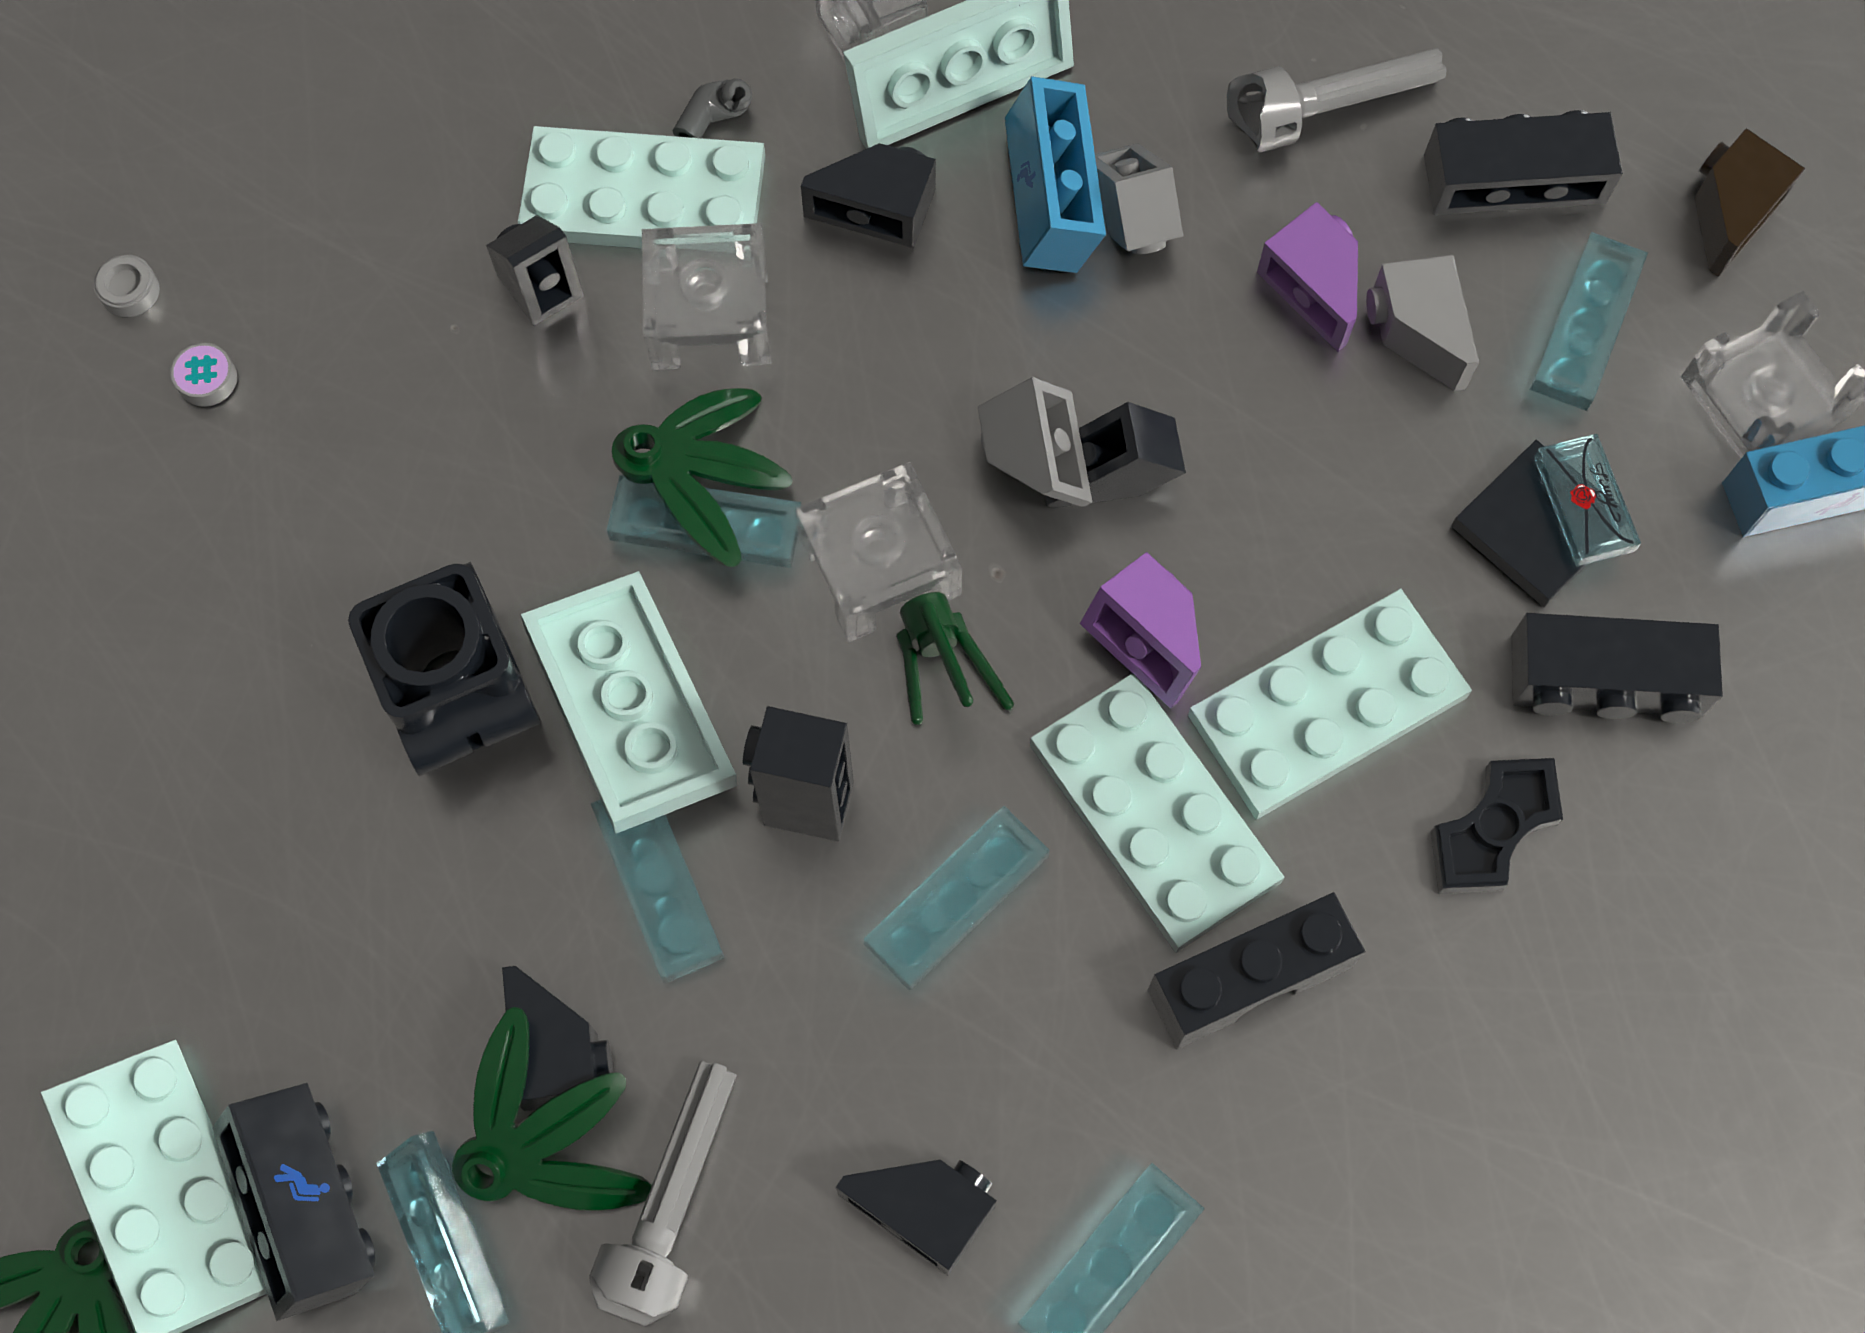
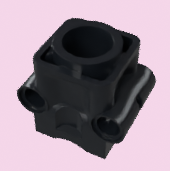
M471 562L464 565L455 563L442 567L363 600L350 611L348 617L349 627L381 706L395 724L404 749L418 776L473 754L475 749L482 746L489 747L541 724L540 716L516 664L497 616ZM460 650L455 658L442 668L423 672L429 662L442 653Z

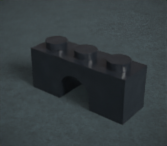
M1332 892L1154 974L1147 991L1176 1049H1179L1235 1023L1244 1013L1274 997L1292 991L1294 995L1351 969L1366 951L1335 892Z

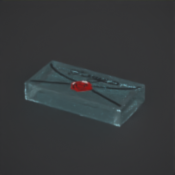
M1598 434L1539 448L1534 459L1576 567L1635 552L1641 545V541Z

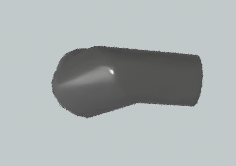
M736 78L701 85L694 92L673 128L674 136L702 138L710 123L742 115L752 101L750 86L745 81Z

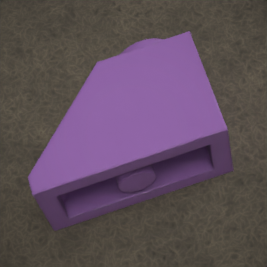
M1316 202L1264 243L1257 273L1339 352L1347 345L1357 318L1358 241L1353 237L1351 229L1344 220L1336 215H1330Z
M1147 552L1099 588L1080 625L1171 709L1180 701L1201 668L1193 594Z

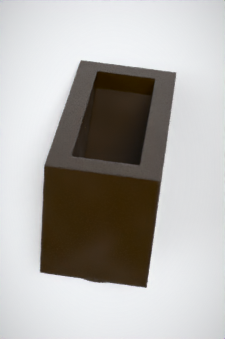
M1747 128L1730 147L1720 142L1699 169V172L1704 174L1706 179L1694 200L1708 267L1718 277L1785 200L1805 170V167Z

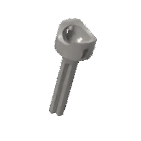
M1438 48L1294 84L1287 71L1280 66L1238 76L1229 83L1226 95L1228 118L1257 144V152L1261 153L1295 144L1300 137L1303 118L1439 82V79L1446 77L1447 68L1441 63L1443 53ZM1247 92H1260L1249 96L1246 95Z
M704 1061L699 1062L633 1233L632 1245L623 1244L620 1246L608 1243L601 1245L589 1275L591 1289L598 1309L621 1319L647 1326L678 1308L689 1277L687 1273L674 1266L673 1262L666 1257L670 1254L737 1077V1074L727 1071V1067L718 1063L711 1065ZM635 1273L643 1277L639 1289L631 1287Z

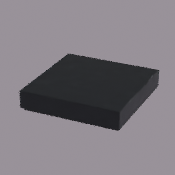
M1536 439L1454 519L1451 526L1539 604L1545 607L1616 535L1602 521L1591 505L1588 508L1589 554H1585V509L1571 501L1572 496L1570 493L1577 485H1584L1583 479L1555 456L1578 483L1575 485L1546 451L1547 448ZM1587 483V487L1593 489L1596 492V490ZM1598 492V498L1606 502L1605 498ZM1596 497L1593 504L1606 521L1619 533L1630 519L1619 509L1610 506L1617 520H1619L1617 513L1621 516L1620 522L1617 523L1608 505L1600 502Z

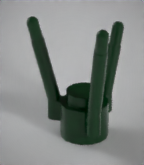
M930 592L912 598L901 607L899 613L905 629L898 632L896 637L903 653L911 722L914 725H920L923 722L922 695L917 660L918 650L921 651L924 657L940 655L961 704L964 707L972 706L973 697L953 651L957 641L1002 708L1007 711L1013 709L1014 702L968 632L962 614L960 612H952L944 593Z

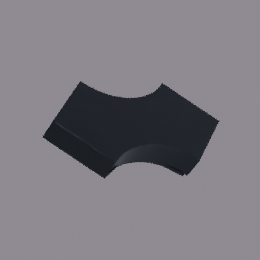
M1554 758L1490 761L1486 766L1485 789L1477 807L1460 819L1434 826L1430 833L1438 894L1503 891L1508 886L1510 859L1520 840L1538 829L1557 826L1563 820Z

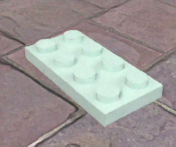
M966 0L844 51L859 138L867 149L878 143L892 144L1025 87L1031 76L1047 78L1073 67L1069 0Z
M534 126L518 224H522L538 215L560 227L566 235L568 243L753 257L765 163L764 143Z
M639 571L521 614L526 634L615 834L737 786L736 773Z
M1399 589L1190 707L1188 717L1255 820L1467 699L1472 689L1403 590Z
M1133 673L1031 737L1030 747L1175 953L1280 885L1285 878L1148 688Z
M176 1039L41 1092L42 1101L135 1333H181L267 1294L212 1129L213 1126Z

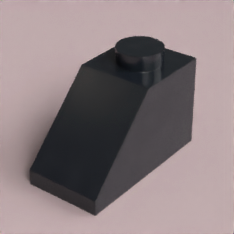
M878 143L804 176L801 183L803 216L914 248L936 190V159L927 157L922 152L911 147L895 148Z
M536 215L522 224L511 225L504 229L494 241L486 245L497 276L533 326L584 296L567 237L560 227Z
M1126 402L1079 428L1093 503L1139 497L1186 473L1175 417ZM1045 495L1046 505L1049 507L1074 506V504Z
M517 966L502 967L505 1011L512 1007H518L525 1012L529 1022V1062L525 1089L520 1108L524 1112L536 1110L551 1098L583 1081L613 1072L609 1041H598V1034L589 1022Z
M939 1159L845 1175L836 1186L837 1193L841 1198L947 1276L989 1218L997 1202L996 1199L987 1194L993 1184L980 1172L961 1160L958 1161L954 1169Z

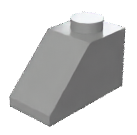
M1139 143L1095 154L1103 216L1113 240L1126 251H1131L1134 254H1148L1165 248L1167 240L1184 236L1172 166Z
M1448 255L1382 264L1374 288H1369L1367 291L1366 305L1371 324H1379L1383 345L1454 391L1465 390L1479 364V359L1454 256Z
M1031 377L977 406L982 431L981 443L988 463L1043 495L1081 507L1093 503L1072 391Z

